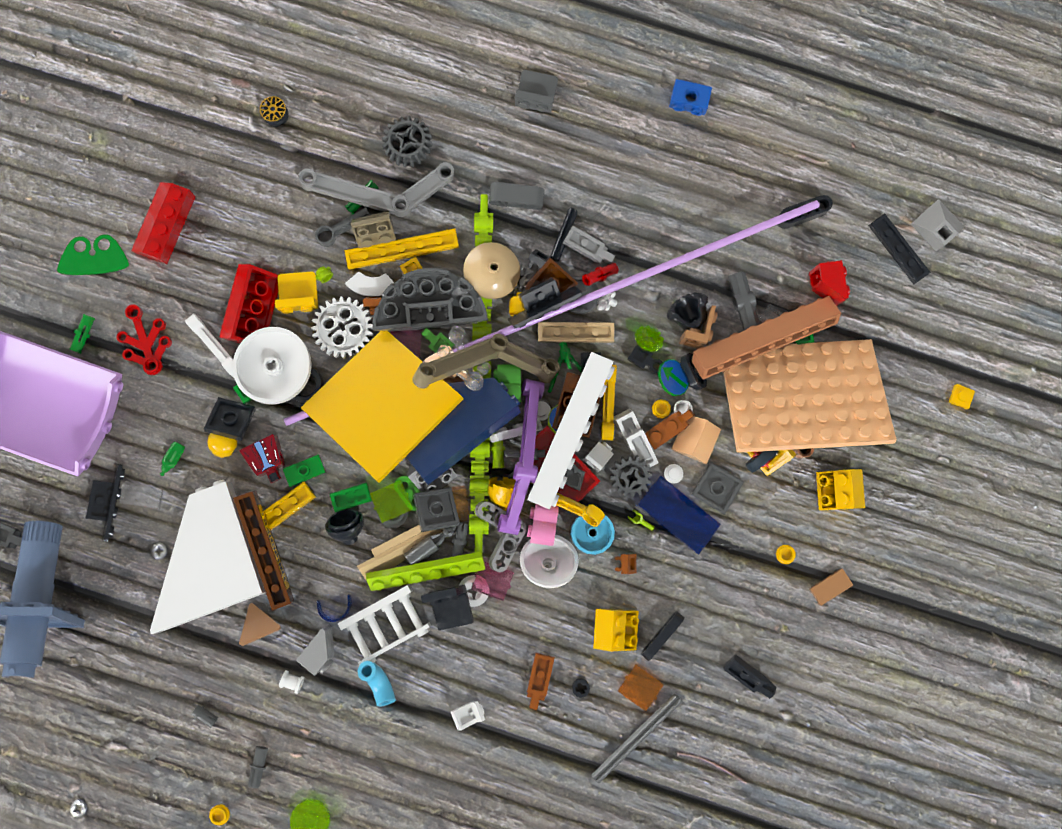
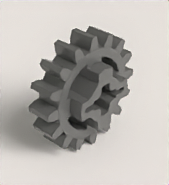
M629 454L626 460L622 456V462L615 461L616 468H611V472L614 474L610 475V478L615 480L612 482V486H618V493L623 490L624 496L631 493V496L634 497L635 492L642 495L641 490L647 491L648 487L646 484L652 483L651 479L648 478L653 476L652 472L649 471L651 469L650 465H645V459L639 461L638 455H636L635 459H632L631 454ZM638 467L642 468L644 475L638 472ZM634 471L635 476H632L629 480L628 475H631ZM618 476L624 479V485L619 481Z

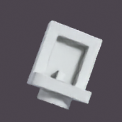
M478 701L469 702L451 711L458 731L476 722L485 720L484 709Z

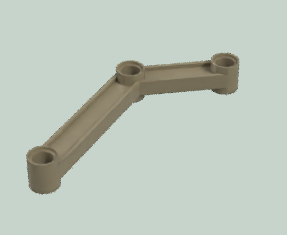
M495 334L490 339L430 362H422L416 370L412 381L417 387L424 389L430 384L488 360L500 358L536 375L541 382L550 383L560 370V365L554 359H544L509 342L502 334Z

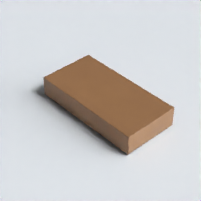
M840 568L809 588L817 603L822 606L853 586L845 571Z

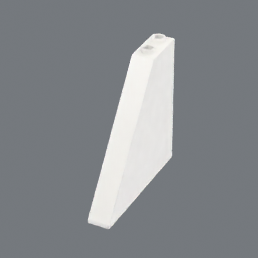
M219 480L214 482L212 487H200L195 490V493L189 495L151 625V634L163 632L266 593L233 499L237 496L232 482Z

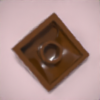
M549 258L524 287L528 290L553 278L561 293L576 286L578 282L555 261Z

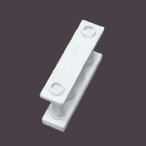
M410 584L338 623L341 630L345 628L348 631L350 630L364 657L358 662L359 666L364 661H377L375 657L415 635L419 638L429 632L427 628L431 626L430 622L425 625L422 624L409 599V593L413 591ZM396 600L403 603L416 630L407 635L392 609V602ZM380 609L382 612L385 611L399 638L388 644L375 619L376 615L374 612ZM363 618L365 622L368 621L381 646L380 650L372 654L357 628V622Z

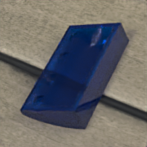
M662 476L656 480L637 504L640 509L698 555L721 525Z

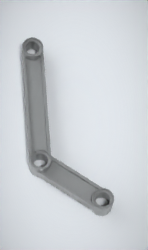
M443 162L400 195H394L317 173L311 169H303L299 174V180L302 188L306 191H314L384 212L389 211L398 217H404L442 187L450 184L453 181L454 168L450 163ZM448 171L450 175L445 177L441 175V172ZM307 177L313 178L310 183H305L304 179ZM403 203L406 207L404 209H397L396 205Z

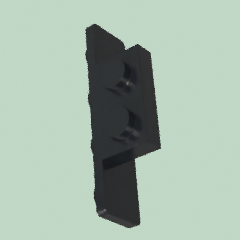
M550 278L518 294L524 311L508 318V321L514 329L524 327L528 322L540 319L544 314L556 311L561 306L576 301L579 297L583 296L582 291L573 286L560 293L555 279Z
M116 464L113 483L92 480L85 519L105 521L102 537L104 542H108V539L112 538L114 533V526H111L112 518L116 519L118 507H115L116 499H120L121 488H118L119 481L123 480L125 475V469L122 468V464Z

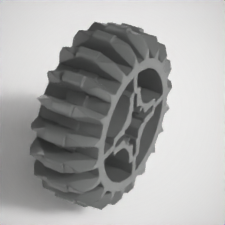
M401 116L400 122L394 119L395 125L388 124L389 130H384L385 136L382 137L384 142L382 147L386 150L385 155L390 156L391 162L396 160V165L398 166L403 162L405 168L410 163L411 167H414L415 161L421 164L420 158L426 160V154L431 153L429 147L433 146L432 141H430L432 135L428 134L430 132L429 128L425 127L424 122L419 123L418 118L412 121L410 116H408L407 120H404ZM415 132L421 135L422 143H418V140L414 139ZM393 140L400 144L399 152L393 148ZM407 140H410V141H411V142L408 143V144H404V141H407Z

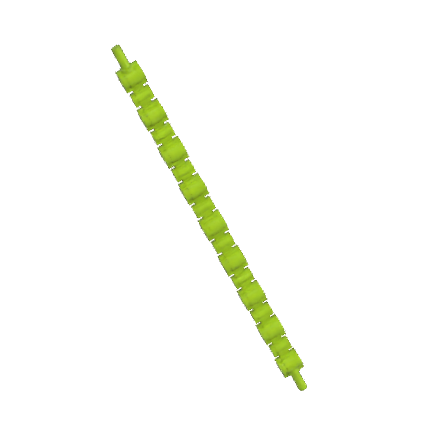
M487 194L480 195V212L474 213V233H479V235H475V247L483 243L492 242V235H488V233H493V213H488ZM481 297L486 308L488 320L473 324L472 341L492 333V324H487V321H491V309H487V307H492V299ZM486 361L472 367V380L491 378V361ZM490 437L470 452V457L475 458V461H471V472H475V476H470V496H475V499H471V511H474V514H469V534H475V552H483V534H489V523L476 515L475 508L481 501L488 502V499H484V496H489V476H485V473H489V461H485V458H490ZM482 507L483 514L484 511H488L487 507Z

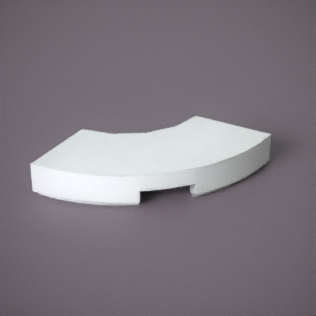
M358 272L345 285L361 296L381 297L386 288L391 283L394 284V282L386 273L380 277H368Z

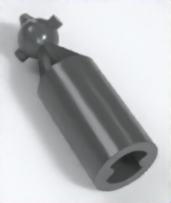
M457 526L443 528L442 533L428 535L407 551L404 556L411 565L422 563L439 550L445 537H451Z

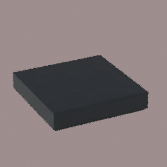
M218 397L204 426V432L242 441L256 411L255 406Z

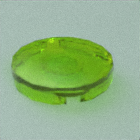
M306 799L299 803L292 811L290 827L291 829H328L331 821L330 812L321 801Z

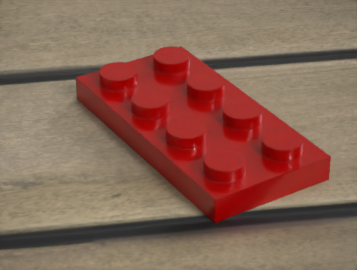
M548 425L536 435L535 448L546 450V455L555 436V433ZM573 454L574 464L578 469L585 472L581 490H575L565 484L563 489L559 487L557 492L579 502L600 480ZM545 457L534 460L533 465L538 467V472Z

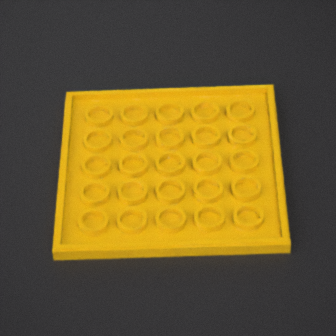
M380 331L319 389L301 409L380 483L463 400V397L443 379L430 384L424 389L417 387L413 383L412 378L422 361L391 333Z

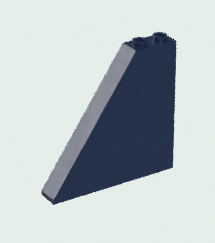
M495 378L447 383L463 397V400L406 456L427 485L521 413L518 407L520 402L514 395L510 396L507 393L508 389L502 381L498 383Z

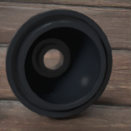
M353 509L338 511L326 522V532L331 538L342 541L345 545L354 544L358 540L357 536L363 529L364 517L361 512Z

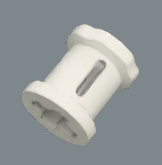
M285 670L279 687H286L298 694L305 677H297Z

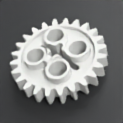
M342 296L339 302L335 298L332 299V304L325 301L327 307L319 306L322 312H315L318 319H312L316 326L311 327V329L317 331L312 337L319 338L315 343L317 345L322 344L320 349L322 351L327 349L326 354L329 356L334 352L335 358L341 354L342 358L345 359L346 353H348L352 358L354 351L358 353L360 347H365V342H370L367 337L374 335L369 331V329H373V325L369 324L373 321V318L367 317L370 312L369 310L363 311L365 309L363 304L358 307V300L352 303L350 297L347 298L346 302ZM344 311H350V316L346 319H343L342 313ZM334 321L333 327L326 329V323ZM341 324L345 326L344 331L341 330ZM359 326L360 332L353 335L351 333L352 329ZM339 336H343V343L340 345H336V338Z

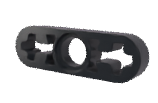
M678 611L673 613L645 646L641 655L650 661L681 625L685 617Z

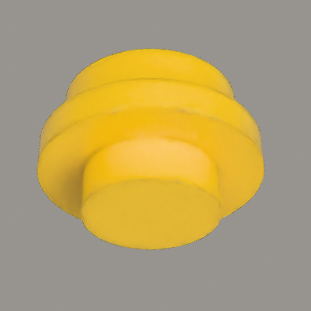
M657 400L652 405V413L657 418H666L671 412V406L666 400Z
M781 545L776 550V558L782 564H790L796 557L795 550L790 545Z
M223 804L214 806L209 814L211 822L215 825L225 824L230 818L228 807Z

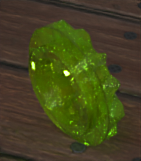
M649 325L646 327L641 326L635 332V340L644 350L656 352L664 345V338L661 337V332L655 331V328L651 329Z

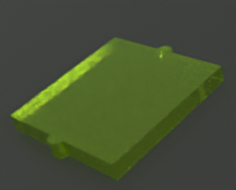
M401 480L370 493L375 506L374 510H377L382 523L413 510L408 497L409 493H406Z

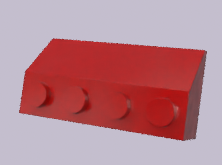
M160 182L131 251L168 264L196 196L187 188L173 183Z
M238 264L219 338L240 344L251 333L270 326L275 300L279 292L277 274L251 264Z

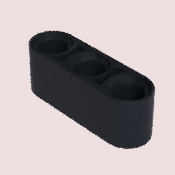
M821 195L786 207L779 215L815 200L822 203L825 209L819 207L809 211L808 215L801 214L790 219L791 221H784L777 225L782 229H788L822 217L832 208V199L827 195Z

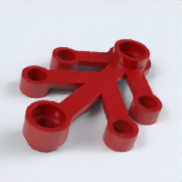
M131 304L126 307L125 315L133 320L139 340L130 337L124 331H120L116 338L123 344L127 343L143 350L145 358L136 355L131 349H125L122 356L127 361H134L143 365V370L148 375H157L163 367L161 358L166 348L172 345V340L167 336L160 337L159 346L154 355L151 348L159 332L166 328V322L160 318L155 319L147 337L141 320L143 311L139 306ZM137 310V316H133V312ZM161 321L162 326L158 328L157 323ZM123 334L126 335L125 340H121ZM164 339H168V343L166 345H163ZM128 352L132 353L130 358H127ZM152 363L156 364L155 369H151Z

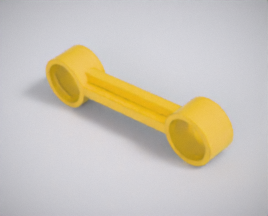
M613 364L612 366L615 367L611 378L609 380L606 379L604 383L607 388L603 395L601 440L613 441L614 401L617 366Z
M557 493L559 499L556 505L581 516L588 524L597 527L604 519L603 511L597 506L590 504L587 507Z

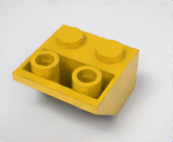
M862 469L816 472L819 510L865 508Z
M596 609L593 649L611 652L637 650L639 611Z

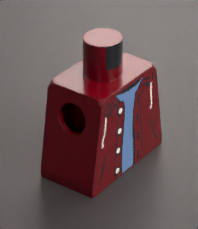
M272 434L239 450L257 476L262 477L267 474L270 483L282 479L277 469L285 466V461L277 435Z

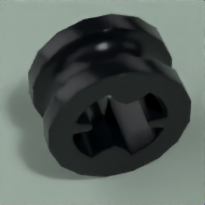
M580 678L573 682L572 691L574 695L582 698L589 694L590 686L585 679ZM578 683H581L583 686L586 685L585 692L580 693L579 690H575V687H578Z

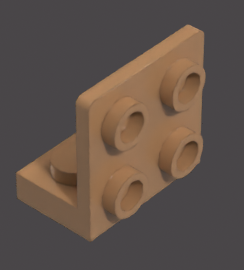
M712 305L707 310V319L703 323L702 330L694 328L686 330L680 337L679 344L699 348L704 347L708 344V341H711L713 330L710 329L712 324L716 322L718 312H715L716 306Z

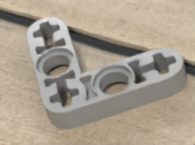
M486 501L479 502L475 508V513L479 518L495 527H498L497 516L506 514V511ZM482 507H487L488 511L493 512L492 516L486 513L483 514ZM522 520L518 535L502 534L489 559V566L492 570L503 572L507 569L526 532V525ZM510 540L512 547L510 550L505 551L503 548L504 542ZM502 552L504 554H507V556H502L499 553ZM496 560H500V562L502 563V565H501V566H497V564L495 563V561H496Z

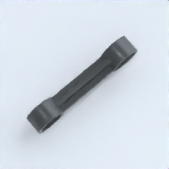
M365 206L361 211L331 227L320 226L315 232L316 240L324 247L333 245L337 236L352 229V219L372 215L369 213V207ZM323 231H330L332 233L331 239L327 242L319 240V236Z

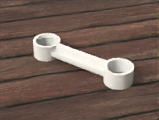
M193 313L185 320L186 324L200 337L221 362L224 369L234 378L233 358L211 334L202 320Z

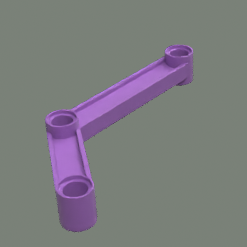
M524 379L521 395L525 396L520 461L515 465L513 478L516 482L506 514H501L499 517L498 532L513 535L519 534L521 528V518H519L529 483L534 484L537 478L538 467L533 465L538 403L539 399L543 396L545 385L542 382Z

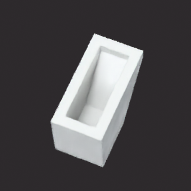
M598 442L583 461L596 472H599L613 456L612 448L606 442Z

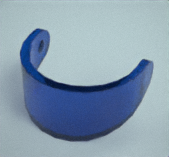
M347 595V610L339 618H331L324 614L320 600H317V610L321 618L328 622H336L345 618L352 607L351 595Z

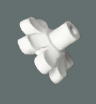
M615 291L599 298L597 303L599 304L597 306L598 310L608 311L610 306L615 307L617 305V300L613 299L616 295Z

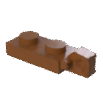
M689 409L684 414H681L680 411L675 412L647 431L645 435L653 449H657L686 429L689 425L687 420L695 415L693 411Z
M535 652L527 688V697L531 698L530 709L537 710L539 700L544 701L547 695L555 659L554 656Z

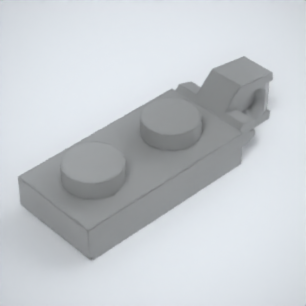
M575 226L571 227L563 242L566 246L594 262L601 263L602 261L609 265L615 255L607 252L608 248L603 242Z

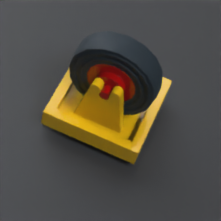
M792 449L747 452L751 459L746 463V467L752 473L761 469L768 476L794 458L796 453Z

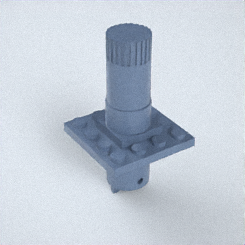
M28 521L24 523L10 602L0 603V626L5 627L0 656V665H3L1 677L21 676L34 678L36 667L42 666L48 628H84L85 620L78 618L77 614H70V611L62 610L63 608L54 607L52 604L55 572L63 528L60 524L47 521Z

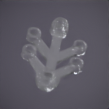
M453 326L448 334L449 340L455 343L457 351L465 348L462 340L466 332L460 326ZM441 345L437 351L439 357L454 353L446 345ZM484 362L478 365L477 372H474L473 367L456 373V375L464 380L465 385L470 390L479 391L483 387L484 379L482 376L488 373L491 366L488 362Z

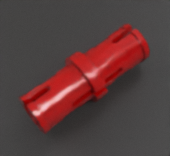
M616 263L597 267L594 271L584 274L582 281L586 286H590L598 281L603 282L607 277L617 274L619 268Z

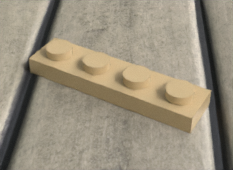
M538 322V342L614 343V323Z

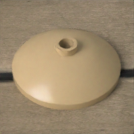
M489 242L480 244L471 250L464 262L463 273L465 280L474 287V290L480 297L499 299L510 294L518 284L520 265L517 257L509 248L499 243ZM495 265L497 270H492L490 266Z

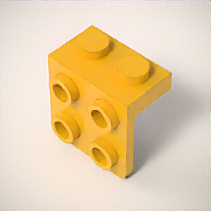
M299 272L278 275L279 300H275V308L284 314L300 310L301 312H311L313 309H318L316 274L314 272Z

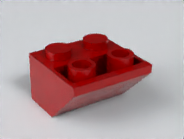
M842 260L819 263L809 272L812 291L821 298L830 296L836 306L849 298L850 288L846 284L845 279L847 270L843 266Z

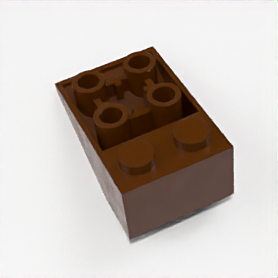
M567 372L552 428L558 429L581 375ZM598 397L596 403L598 404L600 401V397ZM590 415L588 421L591 422L588 432L582 434L583 437H590L595 415Z

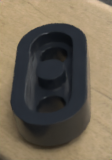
M687 353L681 357L680 366L688 378L690 387L695 390L703 389L707 386V379H702L692 363L693 354Z

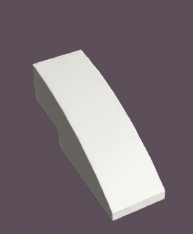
M628 409L614 416V422L633 458L635 459L636 455H638L639 461L645 459V465H650V467L658 464V460L634 412Z

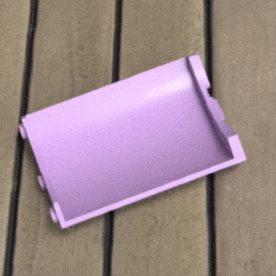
M0 331V449L79 476L84 470L89 468L91 460L99 449L105 435L112 428L111 421L116 410L119 394L123 389L122 374Z

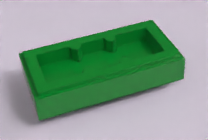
M319 454L283 469L289 487L327 473Z
M368 483L329 494L334 512L373 501Z

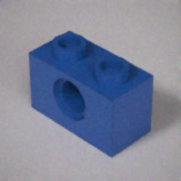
M676 79L669 107L675 111H688L697 116L705 115L712 87ZM686 97H692L694 101H688Z

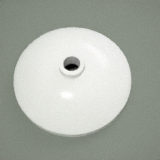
M555 535L553 546L530 543L529 540L522 548L520 554L522 572L528 580L538 586L545 588L563 586L577 572L579 563L577 551L568 540L559 535Z

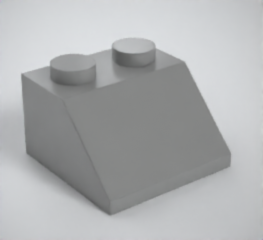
M330 625L323 627L296 660L314 676L319 672L323 674L333 663L331 660L334 656L332 627Z

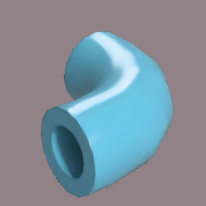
M371 661L361 663L358 667V676L370 686L376 705L380 707L395 702L396 698L392 685L382 668Z

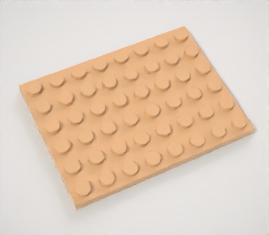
M872 339L816 342L800 345L787 344L723 371L737 453L894 444L897 440Z

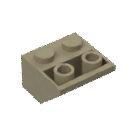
M389 211L355 218L351 221V227L359 248L396 240Z

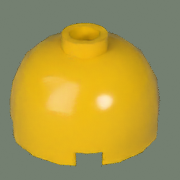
M493 477L489 480V497L495 505L507 511L516 480L503 477V481H497L498 477Z

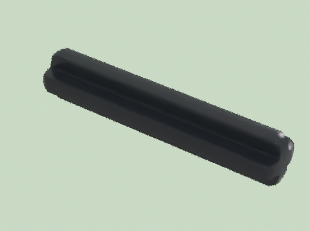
M574 208L568 209L550 255L554 261H560L565 248L563 242L577 217L578 211Z

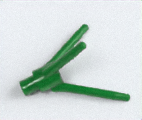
M561 342L559 344L560 356L558 358L560 367L562 363H566L568 369H572V362L582 374L581 366L571 354L567 342ZM558 373L552 379L548 393L552 392Z

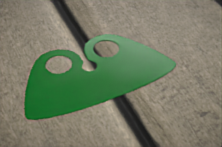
M100 235L94 240L93 249L96 253L93 256L89 254L91 250L90 241L85 237L79 236L73 238L67 245L59 261L57 272L65 275L103 274L125 269L129 266V262L117 241L110 235ZM101 239L109 240L110 247L107 250L99 249L98 242ZM77 241L85 242L86 249L83 252H77L74 249Z

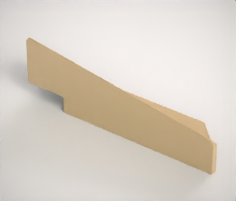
M417 525L371 549L374 557L357 567L365 579L366 573L394 568L406 559L404 554L428 535L442 533L443 529L421 532L420 525Z

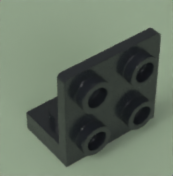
M465 584L421 595L422 603L430 602V605L433 606L439 631L474 623Z

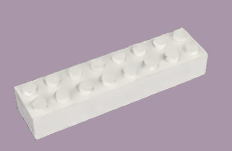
M591 352L527 500L549 510L551 506H556L559 499L557 491L559 487L563 489L567 477L564 475L567 469H572L575 459L572 458L575 451L579 452L583 440H580L583 433L586 434L591 425V422L588 421L590 415L594 416L599 404L596 401L598 397L601 398L607 388L604 383L606 379L609 380L614 372L615 367L612 366L614 361Z

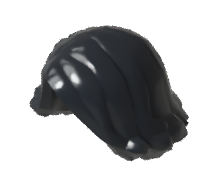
M696 292L682 296L672 304L668 310L667 318L670 321L673 320L685 330L700 328L707 319L706 304L708 303V296Z

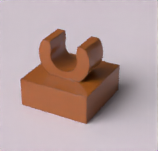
M382 296L365 297L363 299V307L370 306V316L374 315L375 308L379 305Z
M621 554V556L615 557V560L621 561V567L615 568L616 571H621V574L637 573L636 554Z

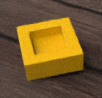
M416 257L400 265L404 274L417 269H423Z
M956 384L953 387L948 403L969 409L975 391Z

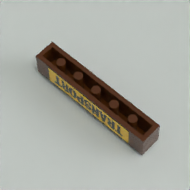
M251 491L234 497L233 499L271 609L275 610L291 604L294 598L257 491Z

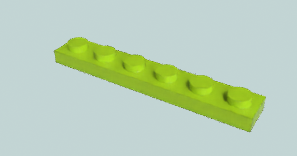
M480 551L366 573V580L371 591L485 570V562Z

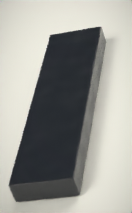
M885 213L868 225L913 285L931 273Z

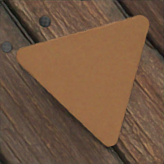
M251 603L248 607L239 644L241 646L249 644L280 630L281 626Z

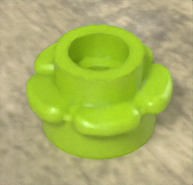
M322 266L316 271L315 278L322 284L328 282L333 277L331 267L326 268Z

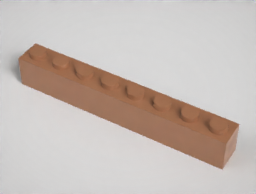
M830 296L823 299L819 298L811 304L802 305L794 311L781 314L777 318L767 319L760 325L750 326L745 331L733 333L728 338L719 339L711 345L697 348L693 352L692 363L702 379H706L838 324L841 312Z

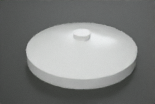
M280 327L262 328L248 335L240 343L233 359V375L238 387L249 398L263 404H280L294 398L305 387L311 373V357L305 343L293 332Z

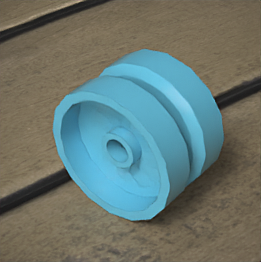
M606 515L597 527L588 524L581 516H578L571 526L570 535L577 549L586 554L596 555L603 553L611 546L615 530L613 523ZM591 529H594L596 535L593 537L589 535Z

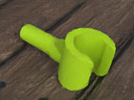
M632 510L636 513V517L632 519L628 516L629 520L634 524L640 523L650 530L654 529L653 525L643 519L642 514Z

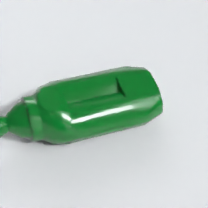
M175 441L170 445L162 459L161 476H164L166 472L176 466L184 452L185 446Z

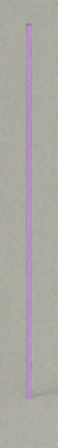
M815 200L586 294L574 302L561 306L556 311L544 314L540 319L528 322L524 327L514 329L511 325L452 350L454 352L490 339L495 334L507 336L819 208V202ZM304 411L284 418V422L288 426L309 416Z

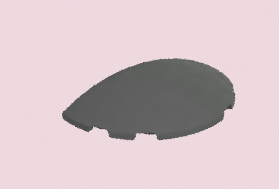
M423 268L402 275L401 279L394 284L391 283L386 288L379 305L374 311L373 331L445 328L486 321L488 317L482 298L467 280L452 274L448 270Z

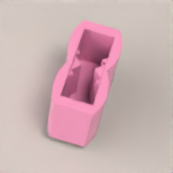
M538 504L535 507H531L530 519H533V525L528 526L527 537H531L530 543L554 545L559 506H551L550 510Z

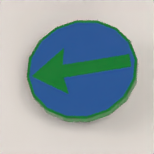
M674 359L662 362L658 371L659 382L662 388L672 396L684 394L688 389L689 383L684 370L680 366V362Z

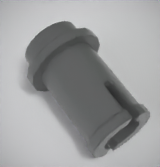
M198 705L191 714L194 717L193 719L196 720L197 718L209 726V728H212L219 717L204 709V705L202 707Z

